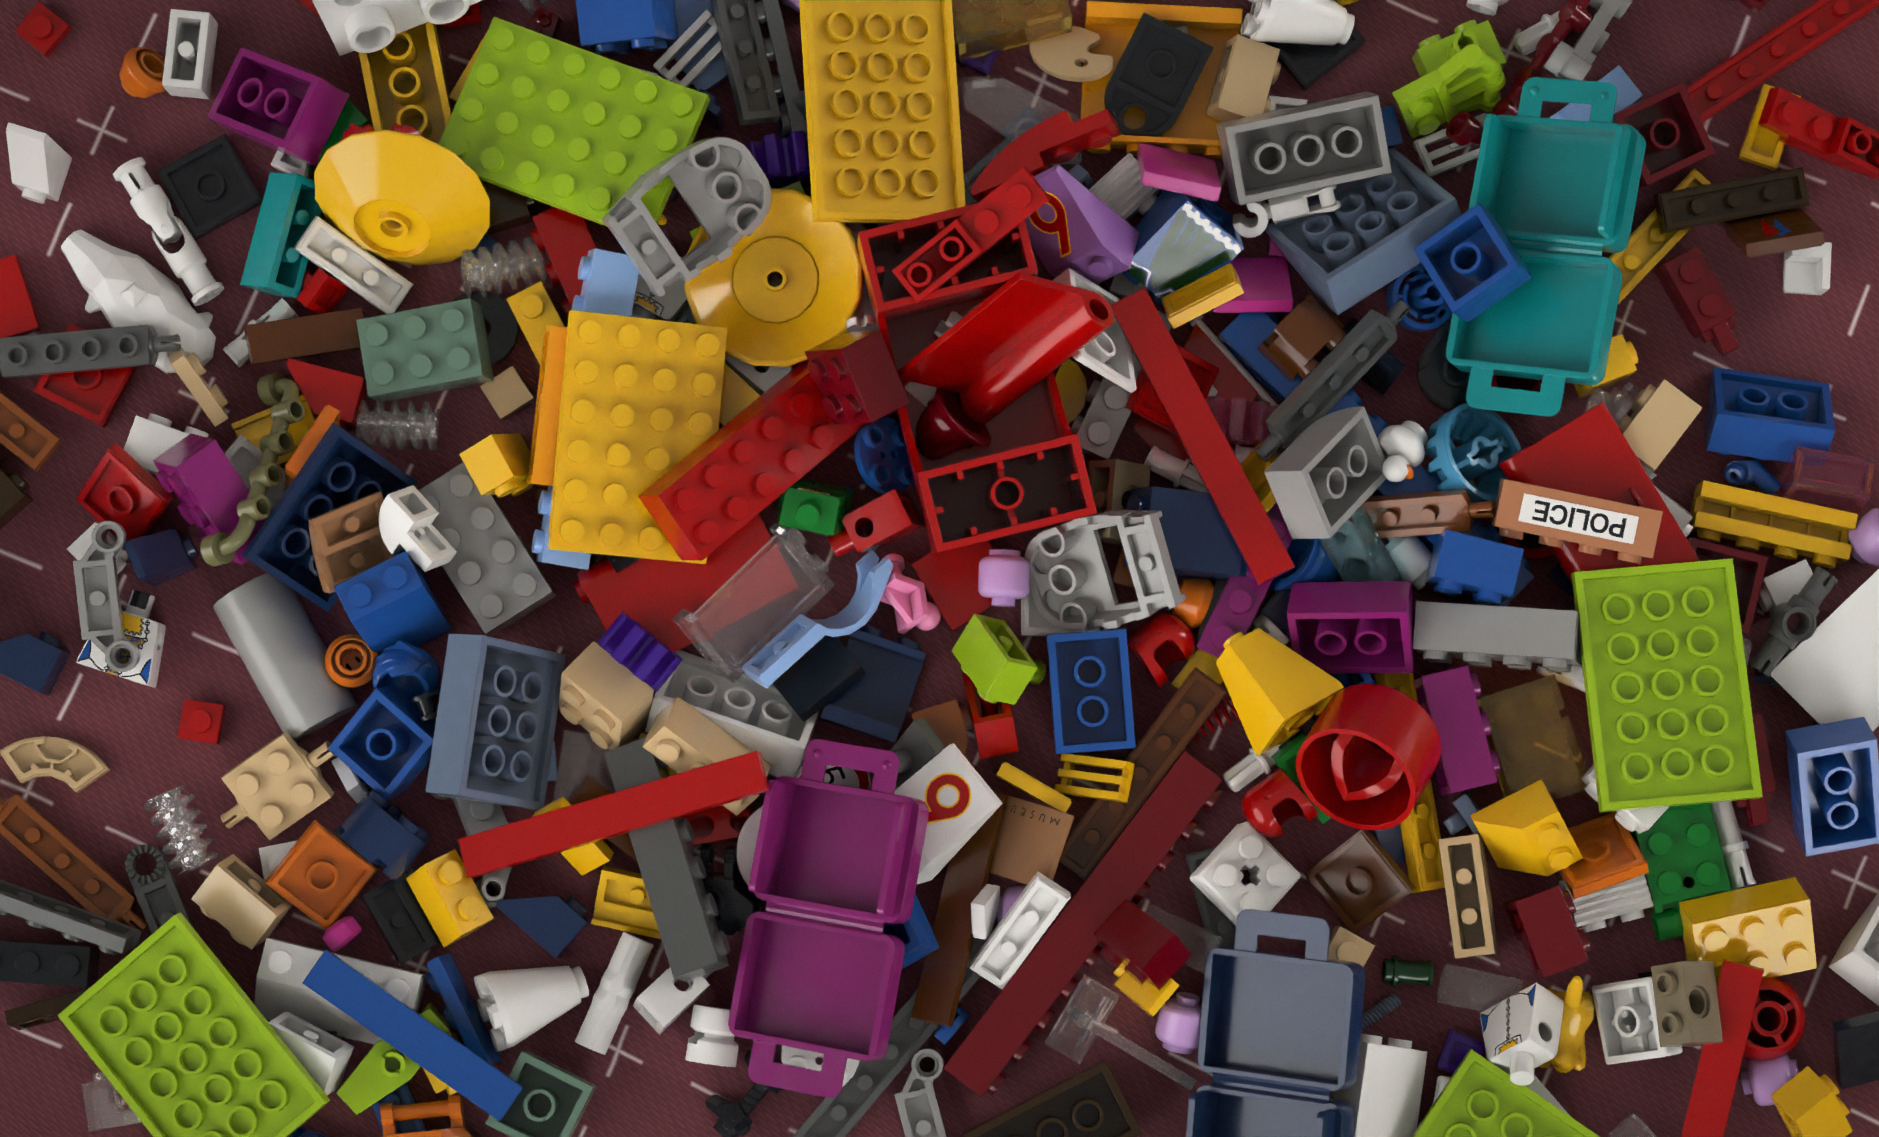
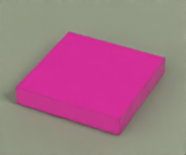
M1145 143L1139 144L1136 156L1141 184L1210 201H1218L1221 184L1214 159Z
M1286 257L1234 258L1230 262L1238 274L1244 294L1214 308L1213 312L1292 311L1293 297Z

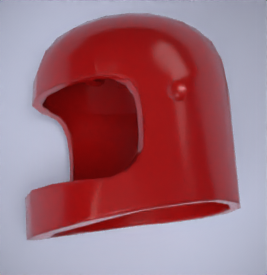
M1162 612L1151 617L1127 637L1129 648L1142 663L1158 688H1161L1169 681L1164 672L1165 669L1177 660L1188 662L1196 649L1194 635L1187 624L1175 614Z
M1280 768L1251 787L1244 794L1241 803L1245 819L1266 839H1276L1283 836L1282 825L1294 817H1303L1309 822L1318 816L1315 807Z

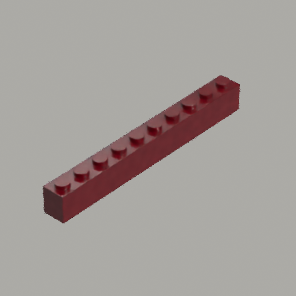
M1186 751L1182 752L1057 916L1056 920H1054L1022 962L1003 990L1000 991L943 1066L945 1070L980 1097L986 1091L991 1095L996 1092L1007 1077L1001 1071L1009 1060L1012 1059L1017 1063L1031 1045L1025 1039L1034 1027L1042 1031L1055 1014L1050 1009V1006L1056 998L1061 996L1065 1000L1079 982L1074 977L1075 973L1082 964L1089 968L1100 955L1102 948L1098 945L1100 941L1094 933L1125 899L1129 902H1134L1136 905L1141 901L1151 887L1145 881L1154 869L1162 873L1175 856L1170 851V848L1178 838L1184 842L1188 839L1199 824L1193 819L1202 806L1209 810L1223 791L1217 786L1223 779Z

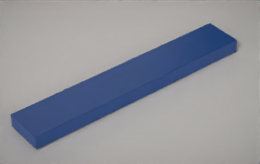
M329 950L323 952L302 982L498 1121L503 1119L524 1088Z

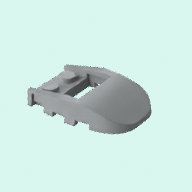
M726 137L706 138L687 146L640 175L601 220L608 226L649 286L648 289L653 294L661 297L667 294L663 289L680 278L688 282L702 274L700 271L716 261L722 262L734 253L732 248L745 235L750 236L767 215L771 204V188L765 173L751 152L742 143ZM667 176L709 236L682 259L641 201V197Z
M1110 510L1073 519L1065 524L1045 530L1034 537L1027 546L1025 559L1030 563L1029 586L1035 605L1042 616L1054 626L1065 630H1086L1088 627H1104V630H1109L1134 620L1138 621L1149 617L1164 607L1174 608L1184 601L1186 596L1185 593H1180L1159 520L1163 516L1162 511ZM1117 525L1138 600L1124 603L1118 602L1098 529Z

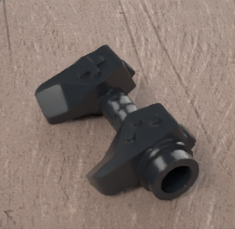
M751 1049L747 1051L744 1057V1060L748 1067L751 1057ZM755 1083L739 1103L718 1095H712L706 1100L705 1104L707 1108L718 1116V1122L713 1128L723 1137L745 1136L753 1123L749 1114L754 1110L755 1106L759 1104L760 1100L769 1091L777 1094L780 1090L784 1089Z

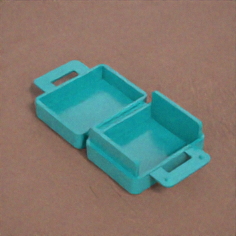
M1532 77L1523 84L1517 116L1486 114L1468 210L1479 203L1495 216L1533 278L1468 323L1454 313L1452 314L1446 357L1459 370L1470 372L1466 401L1472 408L1552 417L1561 409L1565 383L1596 385L1605 376L1622 283V271L1609 258L1601 256L1602 252H1621L1629 243L1646 149L1645 138L1635 127L1628 124L1612 123L1617 100V89L1612 83ZM1543 101L1592 105L1589 121L1540 118ZM1493 375L1542 380L1540 392L1491 387Z

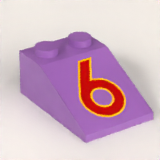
M1057 164L1034 176L1050 197V200L1025 219L1032 247L1053 277L1056 278L1066 269L1070 268L1094 284H1099L1130 269L1140 232L1060 165Z

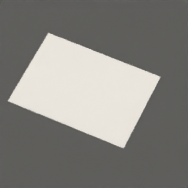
M1879 569L1816 628L1814 634L1808 640L1801 642L1771 673V676L1819 724L1864 717L1872 731L1879 726Z

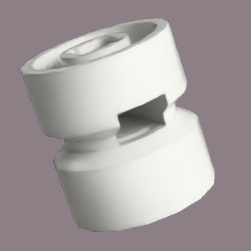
M693 1004L690 1027L695 1030V1035L688 1038L686 1061L736 1067L739 1045L734 1041L735 1035L728 1026L731 1009Z

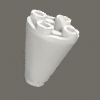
M1247 0L1252 2L1250 13H1247L1244 17L1240 34L1258 42L1330 46L1339 43L1345 45L1351 36L1355 16L1347 13L1346 8L1333 0Z
M568 965L489 971L474 976V983L480 999H477V1006L483 1022L490 1021L494 1028L490 1030V1035L497 1052L517 1045L580 1004L582 998L589 996L588 985L580 966L570 968Z

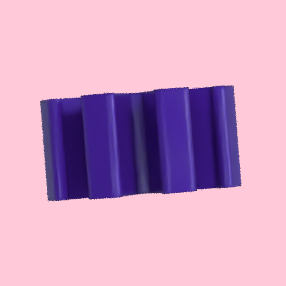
M791 131V134L783 139L777 137L776 134H769L763 136L764 142L752 141L747 144V149L765 173L771 188L781 189L798 181L801 182L804 188L811 187L808 136H804V131Z
M623 611L597 642L601 648L611 654L612 658L627 667L633 675L642 682H646L657 692L683 661L664 642L653 636L643 625L633 620Z

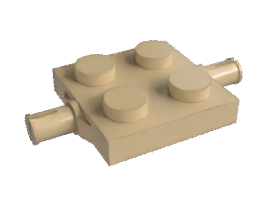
M285 731L225 773L221 779L234 794L238 803L220 816L223 823L230 819L225 826L231 829L248 816L249 819L258 825L270 841L330 799L334 791L323 779L319 766L335 756V754L328 750L331 743L325 741L317 749L308 753L299 747L289 733Z

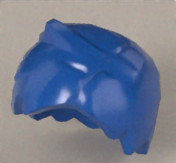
M398 640L395 644L384 648V652L375 658L376 667L373 672L374 688L393 685L411 701L412 697L439 687L441 676L439 665L433 657L420 647Z

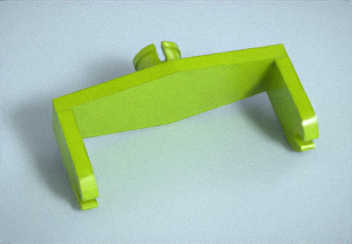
M429 1003L420 1015L448 1033L450 1025L446 1018L440 1015L434 1005ZM380 1039L374 1044L347 1080L340 1084L336 1094L358 1115L408 1082L421 1066L383 1039Z

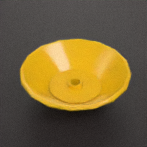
M390 130L352 134L328 148L314 171L315 199L328 223L369 253L386 261L416 266L452 262L475 249L490 227V198L477 173L453 151L420 135Z
M771 188L769 211L757 229L750 236L745 235L732 248L734 253L725 260L714 262L701 270L702 274L684 283V292L695 323L728 328L726 354L752 366L789 367L808 360L805 351L847 331L846 321L853 318L862 299L863 270L853 234L844 222H813L812 199L810 196L795 189ZM701 224L687 254L709 237ZM772 273H780L783 277L782 283L777 287L770 286L768 283V278Z

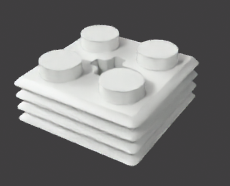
M1246 821L1237 824L1192 873L1190 880L1236 926L1237 916L1244 909L1270 912L1300 879L1301 875L1250 822ZM1240 870H1248L1250 872L1249 878L1251 883L1243 884L1241 882L1244 875Z
M1652 976L1592 987L1603 1053L1607 1065L1661 1058L1682 1053V1047H1660Z

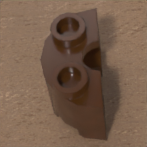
M1310 293L1301 304L1299 303L1277 325L1274 332L1259 345L1257 350L1290 382L1297 375L1304 379L1320 363L1315 356L1325 346L1332 351L1347 335L1342 330L1345 325Z

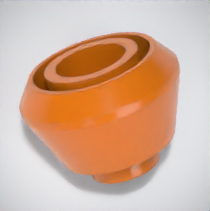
M145 47L128 50L119 73L123 89L131 96L148 98L165 91V88L162 86L165 60L162 56Z
M1185 578L1182 585L1178 584L1180 593H1185L1186 599L1173 608L1172 614L1182 619L1190 629L1201 626L1209 609L1215 587L1208 578Z
M343 635L335 639L328 647L325 654V668L330 678L337 684L349 688L360 687L373 678V672L376 667L375 658L379 654L378 652L371 651L361 635ZM347 664L351 667V670L347 669Z

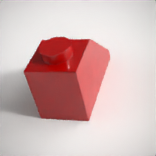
M288 358L286 366L313 413L319 416L325 405L329 404L340 411L339 427L346 430L347 426L358 428L368 392L366 379Z
M962 673L980 759L1018 752L1010 704L1003 702L990 703L984 700L977 693V687L970 677Z

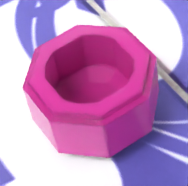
M353 916L344 917L333 923L326 930L323 940L331 951L336 953L356 939L362 933V928Z

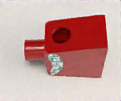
M893 489L843 516L841 519L845 528L834 536L829 535L828 541L837 557L854 549L860 554H867L870 550L875 551L924 527L908 493ZM872 521L873 532L867 536L865 525Z

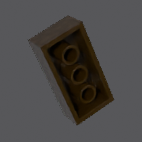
M1102 1060L966 1130L962 1135L963 1137H1136L1142 1134V1131L1106 1061Z

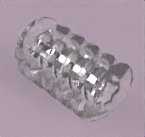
M531 237L523 239L522 248L516 240H510L507 245V252L500 243L493 245L492 254H490L486 247H479L476 258L471 250L467 249L462 252L460 272L467 299L472 298V289L477 287L482 297H487L489 284H492L496 292L501 294L503 281H507L512 290L515 291L517 290L518 278H523L527 287H530L533 283V275H538L541 282L546 284V270L543 257Z
M362 399L357 413L356 436L361 442L364 439L365 445L371 449L376 447L379 439L382 448L388 450L395 439L397 447L400 450H405L411 439L415 450H421L425 440H427L429 449L436 451L440 438L439 409L436 412H432L429 401H424L421 412H417L413 400H409L405 411L400 410L397 400H393L390 410L385 411L383 402L379 399L374 411H371L366 399Z
M185 786L162 793L144 804L146 811H158L150 819V823L153 826L164 825L157 832L156 837L158 840H171L163 847L162 851L165 855L176 854L168 865L170 869H183L178 875L205 866L220 856L219 852L206 853L205 849L214 840L213 837L200 838L199 834L208 826L207 823L194 824L193 820L201 813V809L187 808V805L196 797L194 794L182 795L180 791Z

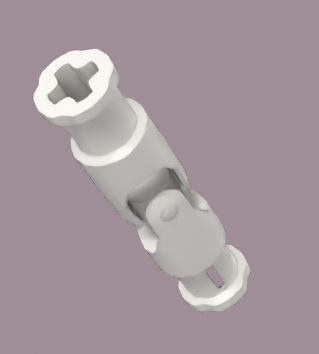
M137 157L127 161L116 169L113 177L124 185L132 198L130 204L138 217L147 224H150L154 229L151 231L153 240L175 276L182 278L192 293V303L194 306H199L214 299L225 288L221 282L215 281L206 267L207 259L183 221L174 216L167 195L160 185L154 184L144 168L146 165L143 157ZM183 233L184 246L179 252L169 253L164 244L177 242Z

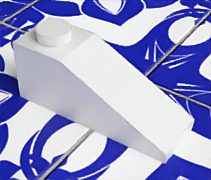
M8 122L6 136L12 183L23 191L21 196L25 199L44 204L46 198L58 202L72 157L46 133Z

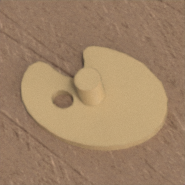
M1070 25L1051 26L1040 30L1030 41V54L1034 63L1047 74L1062 80L1089 82L1106 76L1114 67L1112 56L1088 52L1091 48L1099 45L1101 39L1099 34L1082 27ZM1081 62H1085L1087 65L1082 67Z

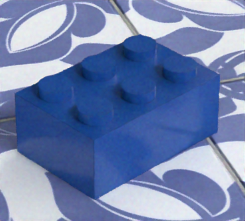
M1126 629L1046 635L1055 754L1136 748Z
M1859 717L1786 730L1794 834L1805 855L1812 856L1879 844L1877 738L1866 719Z

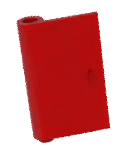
M1018 272L897 371L902 380L958 392L963 411L967 417L979 423H987L1109 328L1115 320L1114 312L1107 300L1100 294Z
M1604 402L1586 411L1536 443L1520 449L1498 464L1508 480L1663 511L1653 559L1642 557L1641 564L1618 560V551L1603 549L1601 556L1579 552L1578 543L1564 540L1562 548L1549 546L1571 584V574L1574 572L1700 561Z
M757 514L708 555L706 564L641 558L616 573L608 559L604 557L589 565L588 570L582 569L576 572L579 580L573 583L584 604L588 601L591 602L606 631L623 611L633 620L643 625L653 636L664 642L675 653L798 587L760 514Z

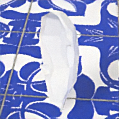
M82 229L74 231L66 238L61 245V250L82 287L89 294L85 305V310L89 314L101 310L112 328L151 325L154 327L157 337L178 334L181 342L174 343L181 344L187 355L194 352L203 366L213 358L216 336L209 329L213 315L209 312L197 314L185 298L179 285L140 256L111 246ZM172 351L159 352L155 365L166 374L176 373L168 358V354Z

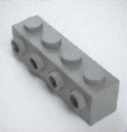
M1158 311L1169 331L1172 325L1167 315ZM1131 349L1135 380H1137L1141 366ZM1105 377L1102 382L1094 379L1085 398V401L1091 403L1085 417L1078 414L1071 428L1073 434L1078 433L1083 455L1093 460H1107L1110 458L1132 412L1125 408L1131 393Z

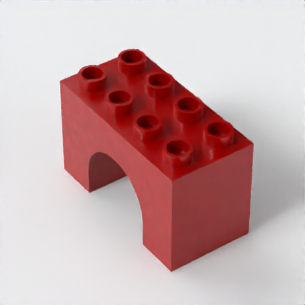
M977 203L858 232L857 249L873 316L875 317L877 330L880 329L897 371L939 338L934 331L941 320L947 321L952 311L963 317L972 307L982 303L1018 272L1037 276V266L1025 220L919 303L913 299L892 270ZM1051 372L992 420L984 423L992 437L990 446L974 445L970 449L963 448L939 459H928L917 449L915 443L917 437L916 426L921 414L927 407L904 388L910 403L897 409L932 554L1097 514L1078 433L1073 434L1070 429L1054 372ZM900 379L903 387L910 382Z

